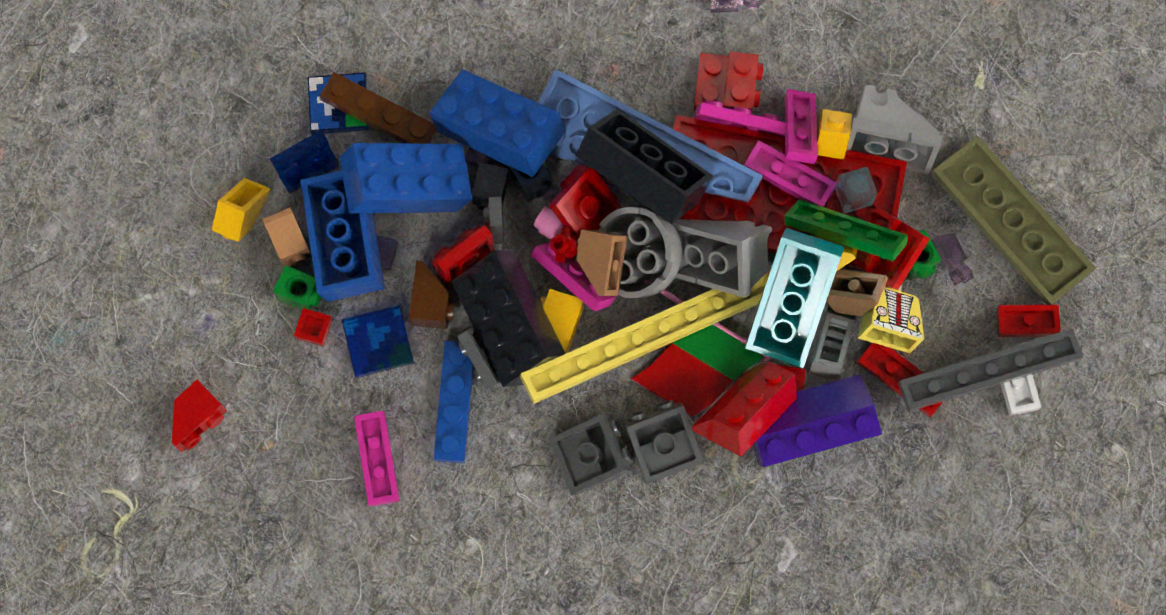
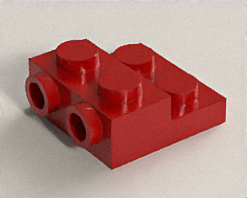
M731 51L729 56L700 53L693 111H696V107L701 103H705L706 100H713L722 103L723 108L734 110V107H742L751 110L752 114L753 107L759 108L761 90H755L756 80H762L764 63H758L759 55Z
M578 165L559 185L562 191L549 204V207L563 226L571 228V235L579 238L581 230H599L601 227L599 224L607 215L622 208L617 201L616 195L608 189L601 179V174L586 165Z
M478 225L474 229L469 228L458 236V241L449 248L447 246L443 247L434 255V260L431 261L433 270L448 288L452 285L451 281L495 250L492 233L485 225L483 227Z

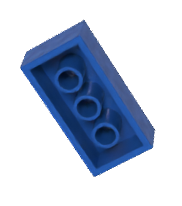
M464 69L459 72L429 112L438 133L531 177L536 174L565 134L559 112Z
M353 143L340 156L349 213L458 212L472 200L462 144Z
M342 171L300 180L317 293L327 302L385 289L373 213H349Z

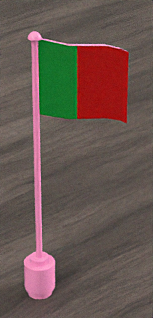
M547 206L539 213L533 225L539 229L538 233L549 240L560 234L561 229L564 227L552 209ZM630 268L627 269V273H628L629 275H630ZM647 279L643 283L650 284L651 281ZM665 289L659 292L676 304L684 302ZM717 322L672 342L648 368L630 379L665 401L673 400L674 403L680 402L684 405L686 413L693 417L712 405L738 376L760 360L769 361L772 357L745 349L748 340Z

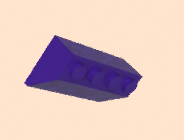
M860 374L796 391L797 399L753 444L758 465L767 467L882 435L875 405Z

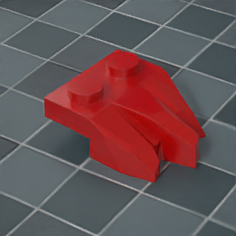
M880 208L866 209L865 217L867 222L908 235L907 245L894 261L857 249L856 259L851 262L866 272L886 275L888 277L886 284L898 290L930 238Z

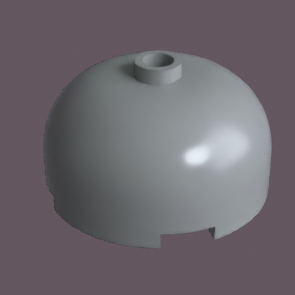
M625 207L615 210L601 221L599 231L627 236L618 295L624 298L649 297L663 291L671 284L680 269L682 261V243L673 224L664 220L651 209L642 207ZM628 268H630V275L627 273ZM647 279L651 281L650 284H644L643 282Z

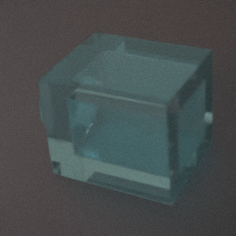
M868 167L841 174L836 181L835 190L844 213L873 205L878 193Z

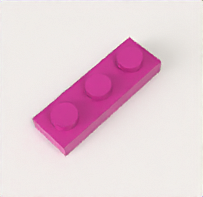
M787 89L784 96L785 123H787L785 130V159L815 164L818 157L816 94Z
M706 100L705 103L698 105L694 115L695 119L778 136L785 134L787 123L779 121L778 116L762 114V117L752 115L751 110L742 107H734V110L723 108L722 103L713 100Z
M759 140L744 164L745 167L763 176L762 179L798 199L822 207L825 206L837 184L798 161L785 159V154Z
M550 242L535 247L531 256L593 311L612 305L616 296L598 295L578 262L572 258H566L563 263L557 262L554 250L550 249Z
M385 411L354 416L369 507L400 502Z

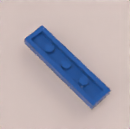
M444 341L434 461L465 464L474 365L470 358L462 353L457 341Z

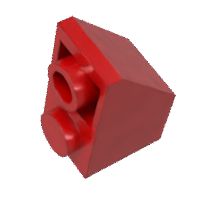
M198 379L174 400L171 443L181 453L185 449L190 450L200 442V436L208 428L213 429L218 426L224 419L223 414L227 412L222 404Z

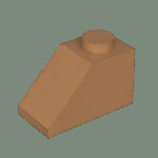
M291 207L262 219L284 267L285 265L291 268L299 267L306 263L308 258L312 257Z
M581 230L577 240L578 263L598 295L618 296L627 236L599 230Z
M839 269L836 271L826 301L835 313L862 316L878 305L888 277L881 274Z

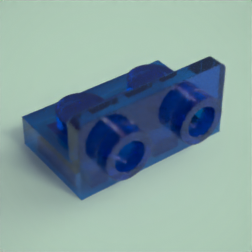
M322 130L270 158L277 175L288 193L301 188L300 180L324 175L339 166V161L331 150Z

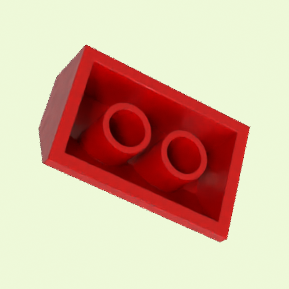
M770 361L747 370L692 426V431L742 457L797 399L795 374Z

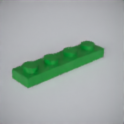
M801 199L785 214V225L890 261H894L907 245L908 235Z

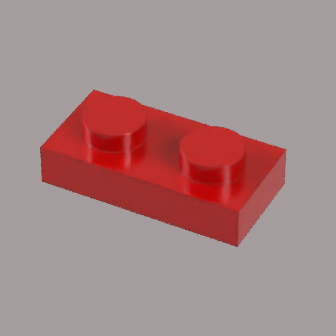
M998 305L996 308L998 337H1046L1061 332L1059 305Z

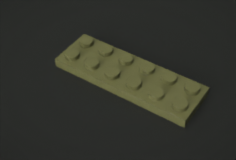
M978 136L933 169L932 176L1047 305L1054 304L1096 269Z

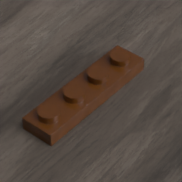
M333 72L320 94L321 101L404 144H429L436 132L434 123Z

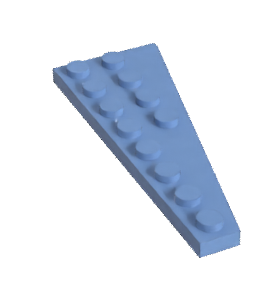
M555 69L537 102L560 113L565 134L549 156L585 164L575 155L588 128L618 108L712 174L713 178L705 193L749 203L763 178L761 174Z

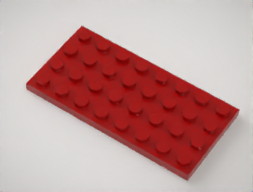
M680 115L675 117L674 130L743 166L758 140L785 154V137ZM846 149L844 159L818 155L815 164L799 162L837 183L824 206L825 208L867 221L865 217L866 209L880 208L897 218L907 166L906 161ZM764 179L760 181L749 203L704 193L700 202L680 218L688 220L754 222L755 227L761 225L770 226L772 232L767 239V252L772 253L777 252L781 237L786 228L807 235H814L785 225V214L799 199ZM852 262L844 266L845 268L864 271Z

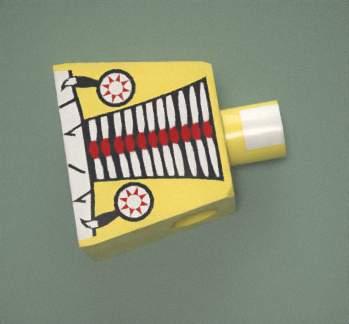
M886 284L878 305L862 316L858 339L911 353L924 340L919 299L914 295L902 292V285L896 290Z

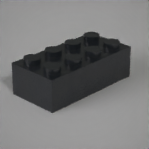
M618 108L588 128L575 155L586 166L595 169L605 176L611 184L619 186L630 194L635 201L644 204L671 224L675 223L700 202L713 178V175Z
M494 250L451 281L502 387L523 385L520 378L521 373L566 354L514 250Z

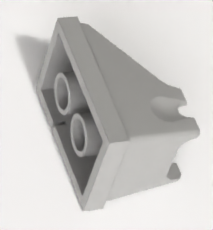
M865 85L851 124V134L847 150L906 161V170L929 175L941 146L942 135H940V132L923 115L914 111L898 97L896 90L886 89L885 93L880 94L876 91L875 86Z
M678 219L673 223L682 243V261L675 278L744 298L751 293V288L772 268L773 263L768 262L767 239L772 232L770 226L761 225L755 227L754 222L688 219Z

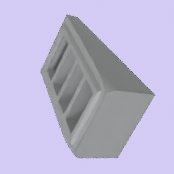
M826 312L810 368L811 374L839 380L855 320ZM832 326L839 329L846 330V333L844 334L837 331H833L828 329V327ZM825 337L841 341L843 344L825 340ZM822 349L839 353V356L823 352Z

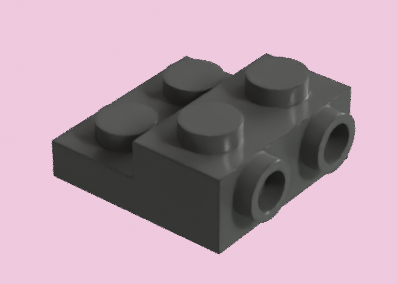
M673 400L661 402L656 405L657 411L647 415L644 410L635 412L628 416V422L623 423L630 446L636 456L646 484L704 463L684 405L680 402L674 403Z
M600 414L549 438L571 495H578L601 483L611 482L633 471L631 464L634 463V456L628 446L623 447L619 436L623 434V430L617 418H612L608 414Z

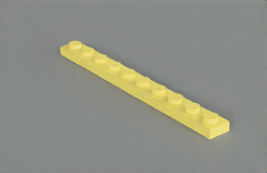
M771 269L751 288V293L744 298L712 289L521 373L520 378L533 404L760 304Z

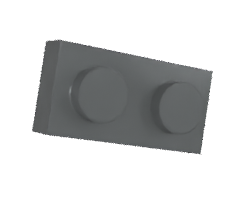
M489 197V207L483 208L484 225L492 233L494 244H504V217L501 197Z
M471 326L457 336L460 340L458 344L462 353L472 361L474 373L478 381L484 383L487 389L500 381L474 327Z

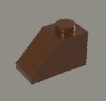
M416 260L409 313L411 326L447 329L448 320L453 321L455 303L451 302L448 291L424 262Z

